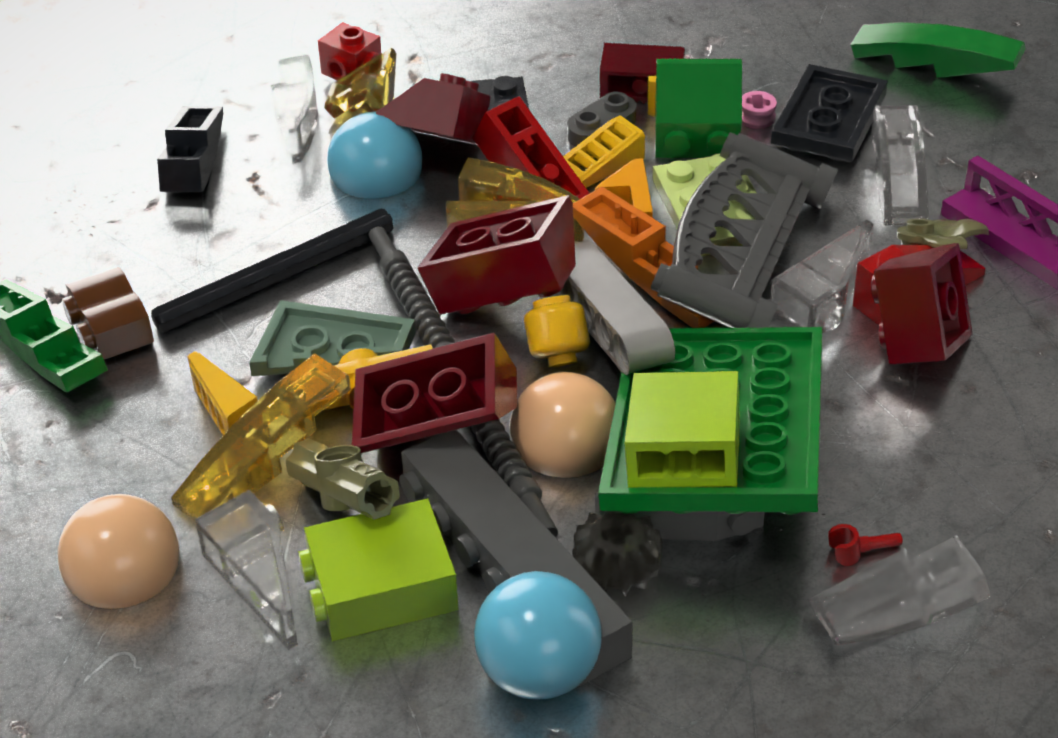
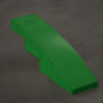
M907 22L863 25L850 44L854 58L892 54L895 68L933 64L937 78L1015 70L1026 50L1023 41L982 30L944 24Z
M8 279L0 282V340L20 359L66 393L108 371L102 354L80 343L74 326L53 316L45 298Z

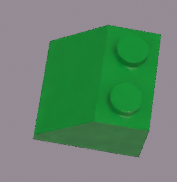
M656 59L655 158H705L720 154L729 133L738 135L742 129V59Z

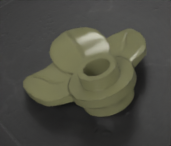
M961 219L958 221L907 220L906 226L897 229V238L901 240V245H929L934 248L959 243L960 249H967L968 242L965 238L979 234L989 235V229L986 225L972 219Z

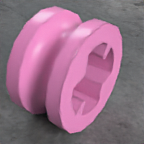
M762 91L745 93L742 96V125L751 129H765L773 125L776 119V98Z

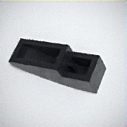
M182 106L166 127V147L157 158L160 192H203L217 154L224 116L223 106Z

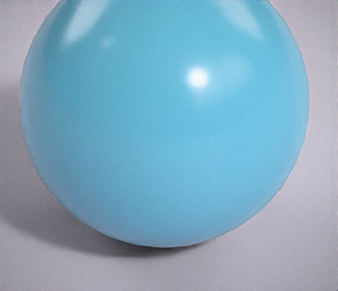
M366 112L350 118L337 129L329 144L327 166L334 185L342 192L366 199L385 198L407 190L418 180L422 170V151L419 141L411 128L396 125L390 119L377 115L376 112Z
M541 571L515 575L503 581L492 590L481 605L474 630L476 653L486 674L506 692L530 700L556 698L579 686L592 671L598 659L602 641L600 618L588 595L571 580L558 574Z

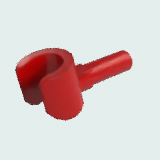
M838 524L828 532L829 546L835 548L836 560L843 566L856 564L860 559L861 552L901 546L903 543L900 533L859 537L858 530L849 524Z

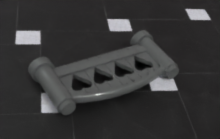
M730 132L719 155L726 160L718 165L702 181L691 196L677 228L672 264L668 266L661 263L650 289L658 292L657 296L728 328L769 327L779 304L761 297L803 204H808L820 210L838 169L824 163L817 167L744 134L739 133L735 135ZM741 175H748L753 177L767 193H744L738 190L736 186L740 185L743 181ZM734 200L741 203L756 220L731 219L725 216L723 212L727 211L730 207L728 201ZM715 227H724L743 246H718L713 244L709 238L715 237L717 233ZM701 254H710L730 274H704L698 271L695 266L702 263L703 258Z

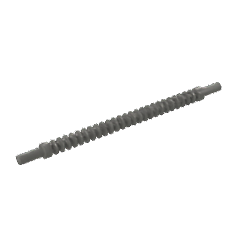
M383 227L373 228L369 233V238L381 258L379 262L380 268L391 284L393 291L396 292V296L400 300V304L405 309L409 319H415V330L418 332L420 339L423 340V345H432V348H437L455 343L453 337L450 336V331L445 327L440 314L436 311V307L431 303L426 290L422 287V283L418 280V276L409 264L406 255L402 251L396 250ZM500 418L472 425L471 431L476 435V440L481 444L483 452L487 454V459L492 463L493 470L497 472L500 478L544 526L557 537L558 530L540 500L542 490L536 480L532 478V473L527 469L525 461L521 459V454L516 450V445L513 441L510 440V435L505 431V426L500 422Z

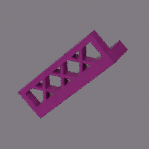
M978 155L968 161L964 189L942 201L941 215L948 220L972 219L983 223L989 229V235L979 234L973 236L1058 290V237L1052 233L1046 218H1050L1058 224V204ZM981 176L989 181L996 196H992L980 188ZM1012 196L1023 202L1029 217L1018 212Z

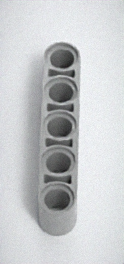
M590 240L575 243L576 266L566 280L563 289L556 294L558 296L569 295L571 302H577L583 306L588 332L625 375L673 362L675 358L674 341L665 321Z

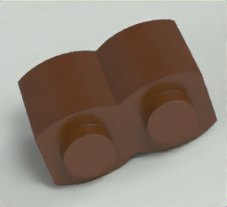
M120 267L65 284L68 297L61 299L68 322L71 325L77 324L76 330L80 342L101 353L104 359L154 342L148 313Z

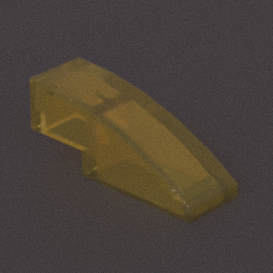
M467 158L458 177L460 213L483 216L570 195L573 203L580 200L569 191L544 178L490 161ZM574 218L575 241L582 242L584 239V229Z

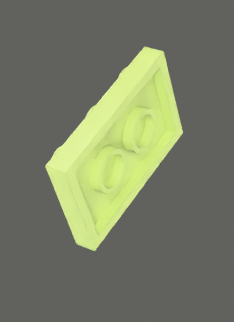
M720 154L653 166V182L676 229L678 228L683 211L695 190L718 165L726 160L720 157ZM741 175L743 181L740 185L736 186L737 189L744 193H757L748 176ZM734 200L728 201L730 207L727 211L723 212L725 216L731 219L756 220L741 203ZM715 227L717 231L715 237L709 238L713 244L718 246H743L724 227Z

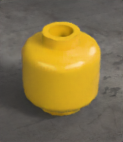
M569 295L552 296L534 301V309L528 311L524 316L531 355L537 359H548L549 367L577 363L576 353L586 350L590 345L583 306L580 303L571 302Z

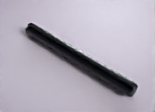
M377 209L160 304L151 310L152 321L161 333L171 331L370 242L369 233L375 227H383L387 234L391 233L394 229L393 219L385 209Z

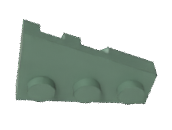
M280 300L249 362L251 377L302 373L338 365L342 356L354 349H370L378 354V356L408 350L416 334L415 319Z

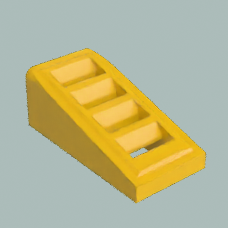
M619 115L605 123L563 157L587 188L611 176L633 159H645V134L640 128ZM583 166L584 168H586V170L582 171L578 167Z
M194 351L187 357L194 391L230 447L236 450L263 433L257 396L200 353Z

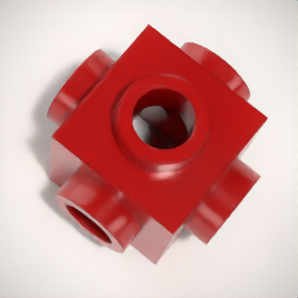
M342 22L317 40L322 75L359 89L383 70V56L379 35L363 30L358 26Z

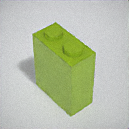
M738 371L634 373L625 435L628 487L737 486L740 428Z
M428 498L393 506L390 515L375 520L359 514L304 527L307 549L298 551L301 572L305 583L315 582L316 589L309 590L313 614L316 622L326 620L332 641L459 610L456 573Z

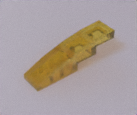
M314 353L276 383L229 428L171 497L172 504L203 528H209L282 473L280 458L293 449L295 443L304 441L317 431L315 416L351 390L349 375Z

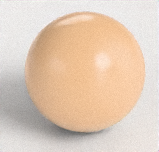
M558 372L546 375L531 383L517 399V408L512 410L510 419L511 441L516 445V450L519 451L521 459L525 461L526 465L538 473L559 478L579 477L593 473L604 465L615 401L607 389L588 376L574 372Z
M126 494L103 496L81 507L64 527L58 546L59 569L68 589L80 601L105 609L130 607L154 597L172 580L179 561L177 535L166 515L147 500Z

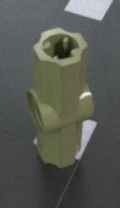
M310 438L295 443L294 450L286 458L288 475L299 480L303 485L319 492L322 507L326 510L343 511L353 509L375 520L390 515L393 504L400 498L397 480L386 476L383 471L363 463L361 449L357 446L341 445L328 447Z

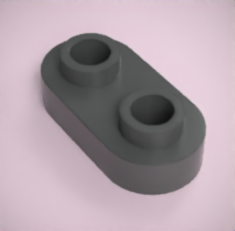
M610 92L568 119L567 139L569 143L576 147L605 123L619 115L635 124L636 102L622 92Z

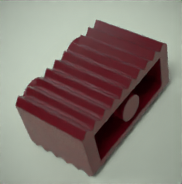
M604 43L600 65V98L610 92H622L634 99L636 103L641 101L645 104L648 101V76H656V59H685V47Z

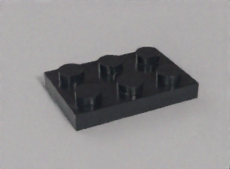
M808 64L772 129L771 144L786 147L792 151H804L826 156L832 160L853 162L886 95L888 80Z

